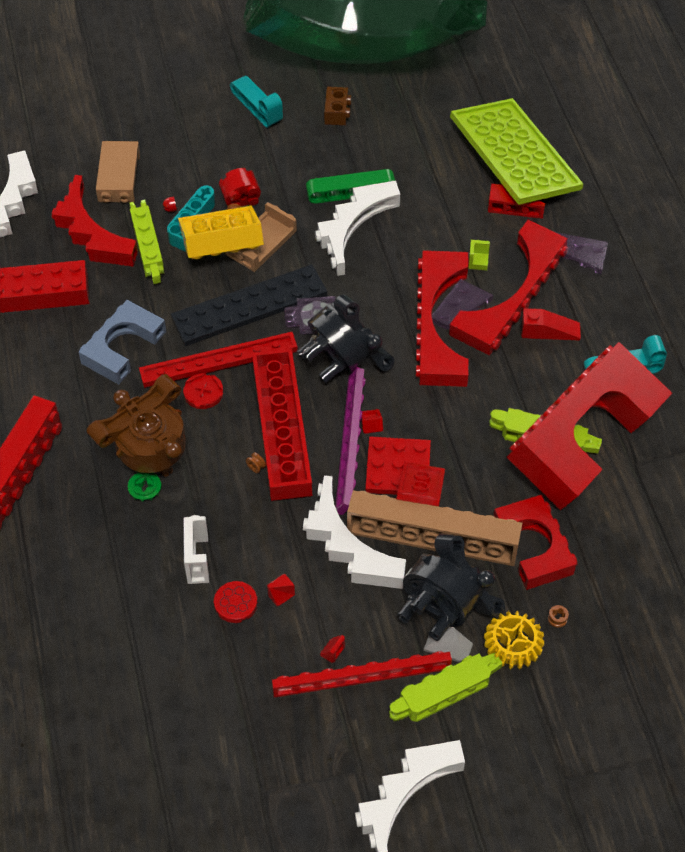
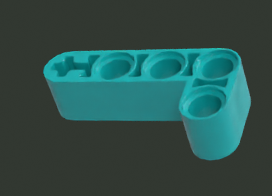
M246 75L230 83V89L234 96L265 127L268 128L283 119L282 101L277 93L274 92L267 96Z
M201 186L169 223L167 232L170 245L186 252L178 218L210 213L215 206L214 189L211 186Z
M658 335L646 338L642 349L629 351L652 374L659 372L664 367L667 352L661 337ZM598 356L585 360L584 368L586 369Z

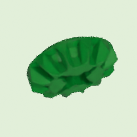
M139 472L133 475L128 482L129 494L134 499H140L142 502L147 499L152 500L154 496H158L161 489L160 478L155 473ZM145 481H147L148 487L143 492L142 487Z

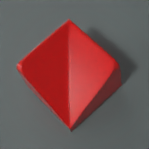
M286 574L281 575L267 585L268 596L276 606H280L295 596V586Z

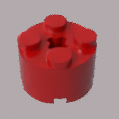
M237 168L226 173V178L224 180L221 178L219 181V187L227 206L231 204H238L240 206H254L258 204L261 190L252 170L246 171V168Z

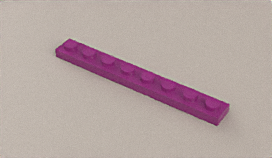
M359 367L348 377L335 506L340 515H343L348 510L352 492L356 485L354 474L358 465L356 462V455L359 451L357 442L361 432L359 421L362 417L361 404L364 399L362 389L365 385L364 369Z

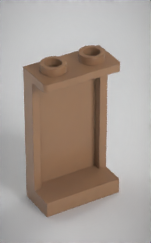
M102 141L96 184L98 202L126 203L135 201L134 186L137 160L140 159L139 143L137 141Z
M269 202L265 204V212L258 218L261 222L264 245L256 249L244 248L238 252H225V255L253 272L297 231L296 218Z

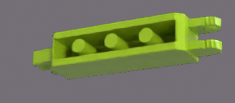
M141 200V207L137 208L134 202H130L131 219L145 277L152 276L153 284L161 283L160 274L164 273V267L149 206L146 205L145 200Z
M509 408L508 412L495 409L490 413L491 419L489 423L491 428L503 431L502 436L505 440L516 442L541 415ZM575 425L574 437L579 447L584 452L599 453L602 439L588 434V428Z
M480 653L475 656L469 655L459 664L449 665L436 675L426 676L422 682L416 685L406 686L402 690L400 698L389 706L390 718L394 721H399V719L409 716L412 721L418 722L488 687L490 675L502 667V661L499 657L496 658L494 656L495 653L481 657Z

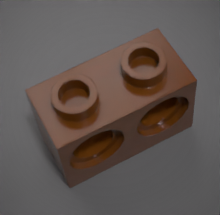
M327 87L324 111L326 125H346V118H350V108L347 106H351V95H348L347 87Z

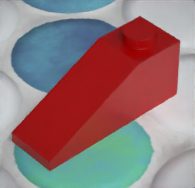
M491 184L488 205L489 213L543 219L545 203L536 200L518 205L503 185Z
M523 309L521 322L522 338L581 339L579 322L544 309Z

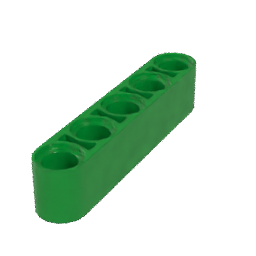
M384 169L315 178L306 183V189L311 203L350 199V196H353V188L395 181L392 170Z

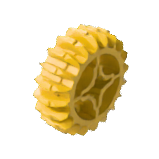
M518 610L515 612V615H511L510 611L506 612V616L500 613L498 619L493 618L491 624H488L486 627L487 632L484 634V639L486 640L484 646L488 648V655L495 653L494 656L496 658L499 657L502 661V667L505 664H509L511 670L514 665H517L520 670L523 664L529 667L531 661H537L538 656L542 654L544 633L540 631V624H535L534 618L527 619V613L523 617L519 616ZM522 631H524L529 636L530 640H528V637H526L522 633ZM497 639L500 640V643H502V644H504V645L506 646V649H504V648L499 644V642H498Z

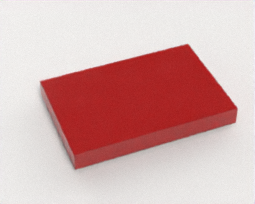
M404 462L396 500L439 506L445 469Z

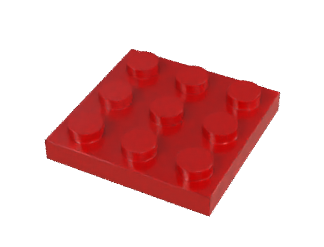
M369 436L366 492L397 495L404 462L429 466L431 440Z

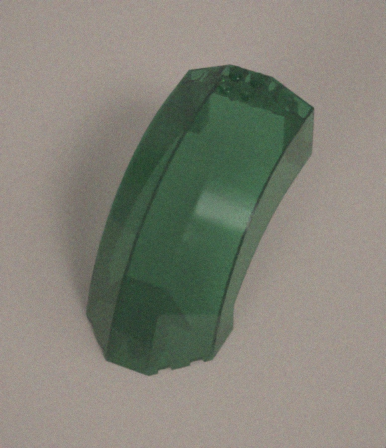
M247 0L243 20L247 32L294 53L329 62L371 64L404 59L448 46L469 37L486 26L487 1Z

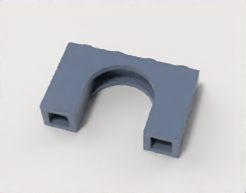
M126 300L123 305L117 308L112 317L108 318L104 325L93 334L92 338L80 348L81 364L119 385L131 372L129 359L112 351L108 347L110 342L117 336L134 334L155 345L166 333L165 320Z

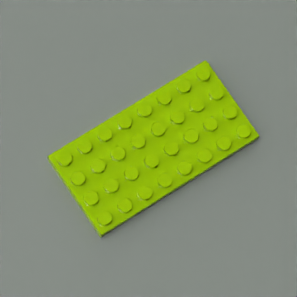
M513 98L451 111L450 118L518 205L582 190V181Z

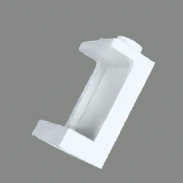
M194 515L184 517V564L188 584L209 583L206 554L196 555V543L208 542L205 516Z

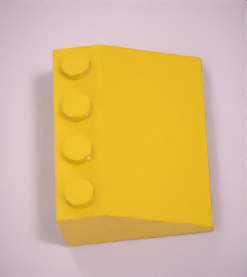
M252 205L178 218L188 258L200 259L204 255L211 254L212 256L222 254V252H238L244 248L256 249L264 245L261 222Z

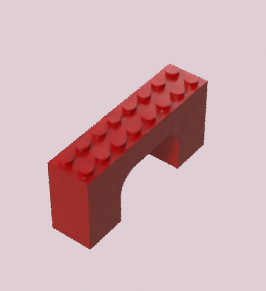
M620 342L614 347L609 345L509 448L512 452L507 458L562 510L578 497L603 470L577 444L574 437V427L577 421L591 407H600L610 412L632 433L656 412L672 392Z

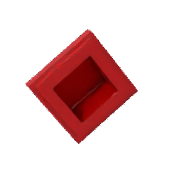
M380 410L362 411L361 425L364 433L383 431V420Z
M340 635L330 639L321 651L320 656L331 663L335 662L345 648V636Z

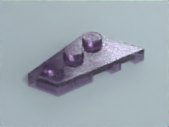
M558 233L568 238V251L564 258L568 260L574 259L580 262L581 266L585 268L589 266L601 275L608 242Z
M460 279L433 313L432 321L434 324L448 330L450 323L459 311H477L482 304L492 301L493 295Z

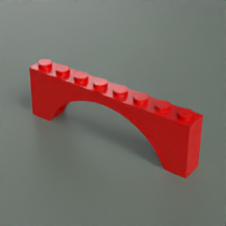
M527 220L518 232L517 242L525 254L529 267L527 278L521 288L511 298L497 306L478 311H459L450 323L449 336L490 356L494 350L499 348L501 339L504 336H508L512 324L518 322L522 310L528 308L532 296L538 294L540 285L546 283L551 270L556 269L559 259L566 255L568 251V238Z
M423 251L422 258H418V270H422V273H418V284H421V288H418L417 299H421V303H417V314H420L421 318H417V330H420V334H417L416 345H420V349L416 350V361H420V365H416V377H420L419 385L467 387L468 359L454 352L441 340L434 328L431 314L438 298L448 288L467 279L468 252Z

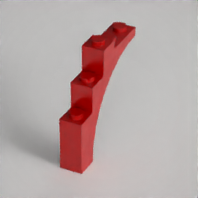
M75 175L73 182L69 184V193L65 196L64 202L58 201L56 208L52 210V219L55 220L56 227L69 229L72 243L85 245L90 261L134 267L138 255L136 240L110 233L90 218L82 202L85 189L83 177Z

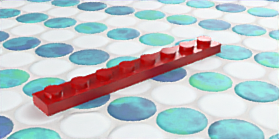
M288 332L139 367V371L145 388L153 386L157 378L163 374H167L173 380H178L199 373H208L253 362L252 353L292 348L293 353L297 352L298 347L293 332Z
M437 651L426 656L413 655L407 659L393 658L381 663L369 662L362 666L348 665L343 669H325L318 673L304 672L299 674V676L293 677L280 676L272 680L274 697L438 672L451 665L452 658L450 652Z

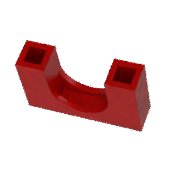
M542 495L494 509L495 518L512 519L522 523L521 531L533 530L539 532L549 542L550 548L547 552L519 563L518 574L526 590L574 575L577 559L573 553H570L568 541L565 536L561 535L559 523L556 518L553 519L550 505L547 501H544Z

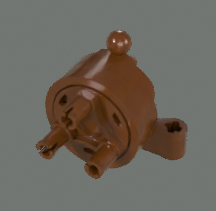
M163 374L157 378L150 390L141 397L136 396L130 399V395L126 390H118L114 393L113 397L114 402L120 406L117 413L110 418L92 422L87 428V434L101 448L115 442L116 456L130 469L143 473L160 472L164 477L169 476V473L173 472L172 465L181 458L186 446L184 424L180 416L182 412L168 405L180 395L181 387L170 376Z

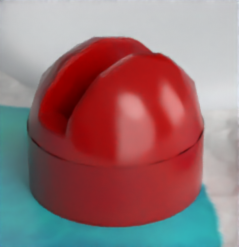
M174 196L163 201L165 211H177Z

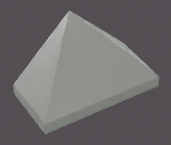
M449 627L439 641L428 636L424 651L429 653L437 651L450 652L452 660L461 663L465 657L470 655L473 643L454 627Z

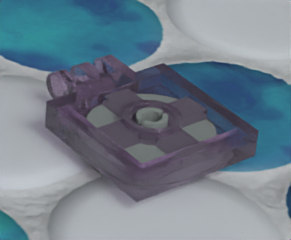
M335 296L297 299L296 307H286L284 309L285 325L287 327L299 326L300 334L313 333L307 321L328 303L334 302Z

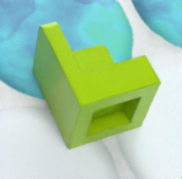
M471 240L468 269L487 270L489 241Z

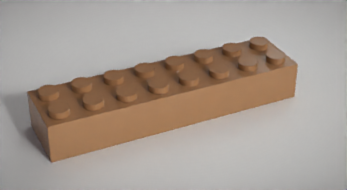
M353 490L347 511V529L353 535L436 551L434 542L439 534L461 536L464 540L465 557L510 566L515 565L522 523L512 519L495 518L492 515L474 514L471 511L453 510L450 507L442 508L396 500V498H390L387 495H375L366 491Z

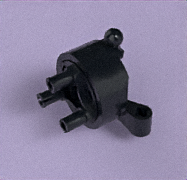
M344 294L338 296L334 302L328 303L307 321L314 334L309 337L310 340L296 350L303 360L308 358L310 362L322 351L330 358L331 364L319 374V377L325 383H328L343 369L351 373L367 358L382 371L390 370L395 362L394 357L381 347L383 343L382 337L378 334H373L370 328H365L362 322L359 321V305Z
M443 533L439 534L434 542L435 550L439 556L423 553L403 578V586L408 597L405 605L396 614L404 623H408L416 611L419 615H422L424 611L429 616L438 620L428 633L436 641L442 638L450 626L464 624L474 609L479 614L497 618L500 613L503 615L505 610L504 600L489 595L485 589L494 583V574L490 570H482L480 572L477 567H470L465 559L463 538Z

